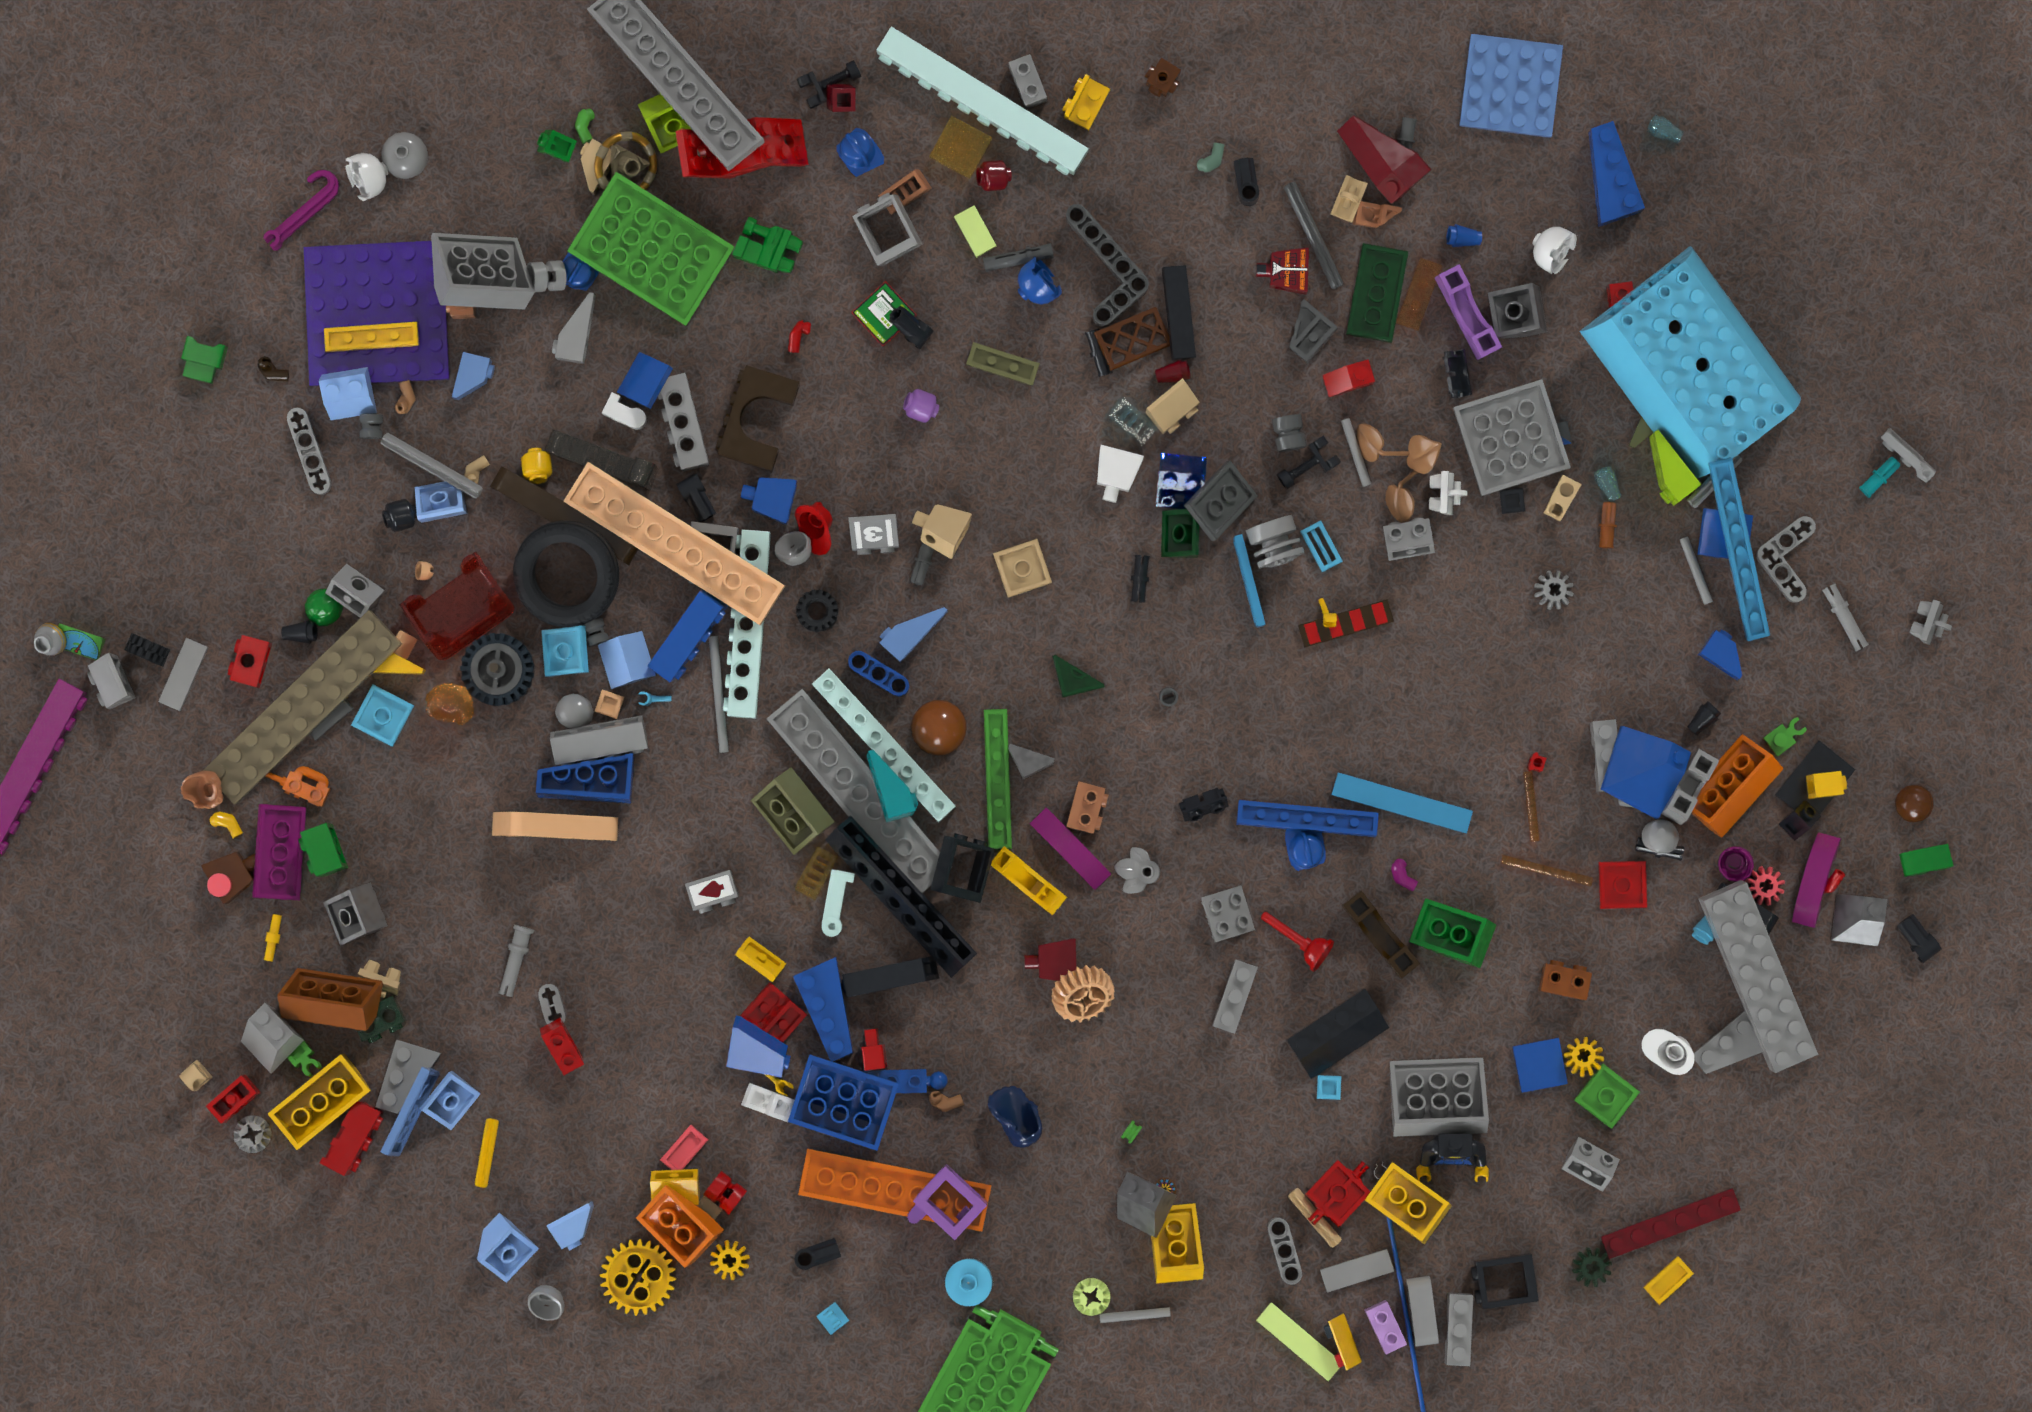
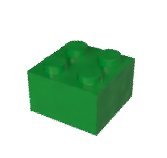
M324 823L300 832L302 838L298 839L302 851H306L310 860L306 862L311 874L314 873L316 877H325L348 868L333 824Z

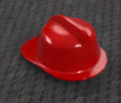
M815 502L810 506H799L795 511L799 531L810 538L813 554L825 555L831 548L829 530L833 522L832 515L821 502Z

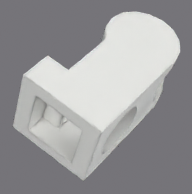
M612 392L602 414L631 429L640 430L644 428L647 423L645 413L639 408L631 409L621 404L622 398Z

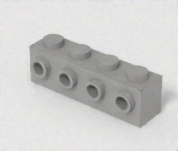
M643 716L550 732L555 765L561 764V766L572 765L576 761L581 760L594 761L598 757L603 756L617 757L625 752L637 754L648 748Z

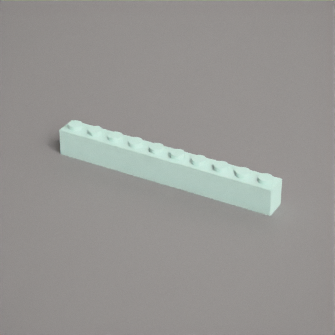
M891 27L877 48L880 61L889 66L891 63L898 66V71L908 78L912 75L919 79L918 84L925 89L930 90L932 87L939 92L937 95L946 102L953 100L958 104L957 108L968 115L970 112L978 116L977 120L987 127L990 124L998 128L996 132L1004 138L1008 139L1011 136L1016 139V144L1022 149L1028 151L1030 148L1037 152V158L1045 163L1053 162L1057 165L1056 169L1064 175H1068V173L1074 175L1087 155L1089 148L895 28Z

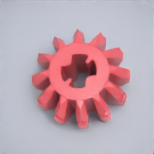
M1763 866L1758 867L1759 875L1754 870L1751 873L1754 880L1750 878L1745 880V882L1752 884V887H1749V889L1753 891L1752 896L1754 899L1758 896L1757 904L1759 905L1763 903V900H1765L1767 906L1771 905V898L1778 902L1780 899L1775 893H1784V890L1778 888V885L1785 884V881L1776 880L1781 873L1776 872L1772 875V867H1768L1765 873ZM1767 880V885L1770 884V889L1763 892L1761 891L1763 887L1759 886L1761 882Z

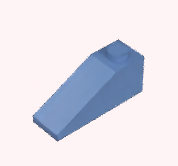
M943 607L895 625L892 629L888 627L880 635L882 639L880 645L901 663L948 610Z

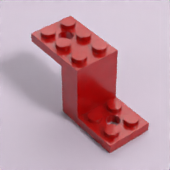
M763 117L747 119L763 137L765 143L730 171L724 167L692 129L677 130L675 132L683 177L733 178L768 166L801 167L809 165L801 119Z

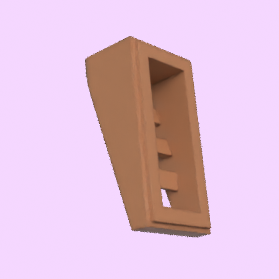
M915 169L878 196L880 197L886 193L898 195L896 190L900 189L905 196L903 201L900 198L905 207L932 188L919 169ZM916 178L921 186L920 189L916 187L912 179ZM906 183H908L913 191L911 195L904 186ZM894 205L887 207L891 215L897 212Z

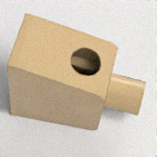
M935 505L930 515L917 511L912 524L923 528L920 540L924 544L952 559L968 531L972 514L942 505Z

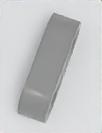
M553 984L543 985L539 989L538 997L546 1023L553 1022V1020H549V1016L552 1015L551 1007H555L556 1013H561V1019L565 1023L566 1012L559 989ZM546 988L556 993V995L552 996L554 1003L550 1005L548 998H543Z

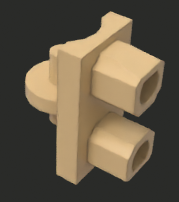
M1346 175L1331 215L1352 223L1368 183Z
M372 960L367 962L364 969L360 968L358 972L359 977L383 981L382 998L386 997L387 992L398 995L400 990V970L389 968L386 977L378 974L381 965Z

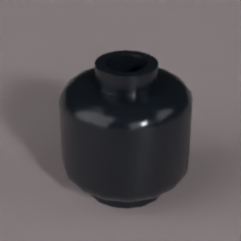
M407 499L387 503L385 510L382 511L386 528H390L394 532L412 528L415 524V518H417L415 504L411 505Z

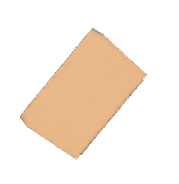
M399 631L396 637L402 645L394 653L404 659H408L417 639L403 631Z

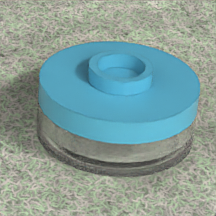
M974 1257L958 1260L948 1270L945 1278V1287L948 1295L953 1301L963 1306H975L982 1303L989 1296L994 1285V1277L990 1267L984 1261Z

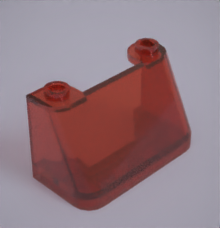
M476 551L462 560L460 569L463 573L431 596L424 599L421 595H410L399 604L424 644L438 660H446L514 612L515 607Z

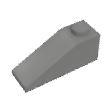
M589 292L559 333L558 340H554L552 353L555 354L557 360L585 364L596 298L594 293Z

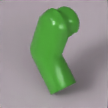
M591 109L581 110L575 122V129L582 144L593 139L588 130L589 122L595 118V114Z

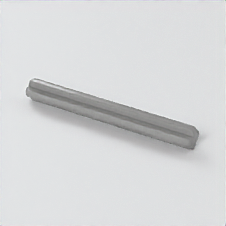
M386 433L382 437L381 444L471 497L478 498L483 490L480 485L390 433Z

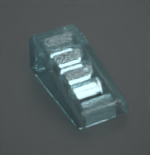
M1120 397L1105 414L1142 446L1157 429L1152 422L1124 397ZM1124 406L1126 408L1125 411L1117 417V412ZM1131 412L1133 416L1125 424L1123 420ZM1137 419L1141 420L1134 430L1130 428ZM1144 425H1147L1148 428L1139 436L1137 433Z

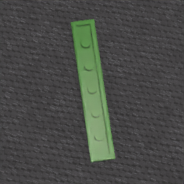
M1007 709L984 710L988 847L995 850H1000L1004 846L1007 849H1012Z

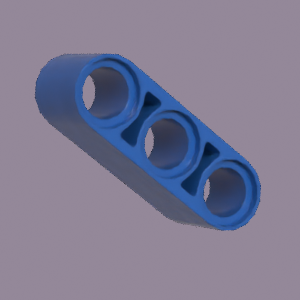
M855 651L849 656L848 664L855 673L896 697H902L908 693L909 682L903 675L862 651ZM856 656H863L866 663L862 668H855L852 661ZM876 668H883L886 675L882 680H875L872 673ZM896 680L905 682L906 687L902 692H895L892 689V685Z

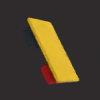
M1344 1313L1328 1321V1324L1324 1326V1330L1328 1339L1334 1337L1339 1353L1334 1356L1338 1368L1345 1366V1369L1349 1370L1361 1363L1362 1360Z

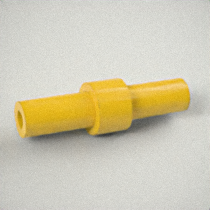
M272 915L270 931L267 932L265 939L267 946L264 960L273 962L276 944H279L281 915Z

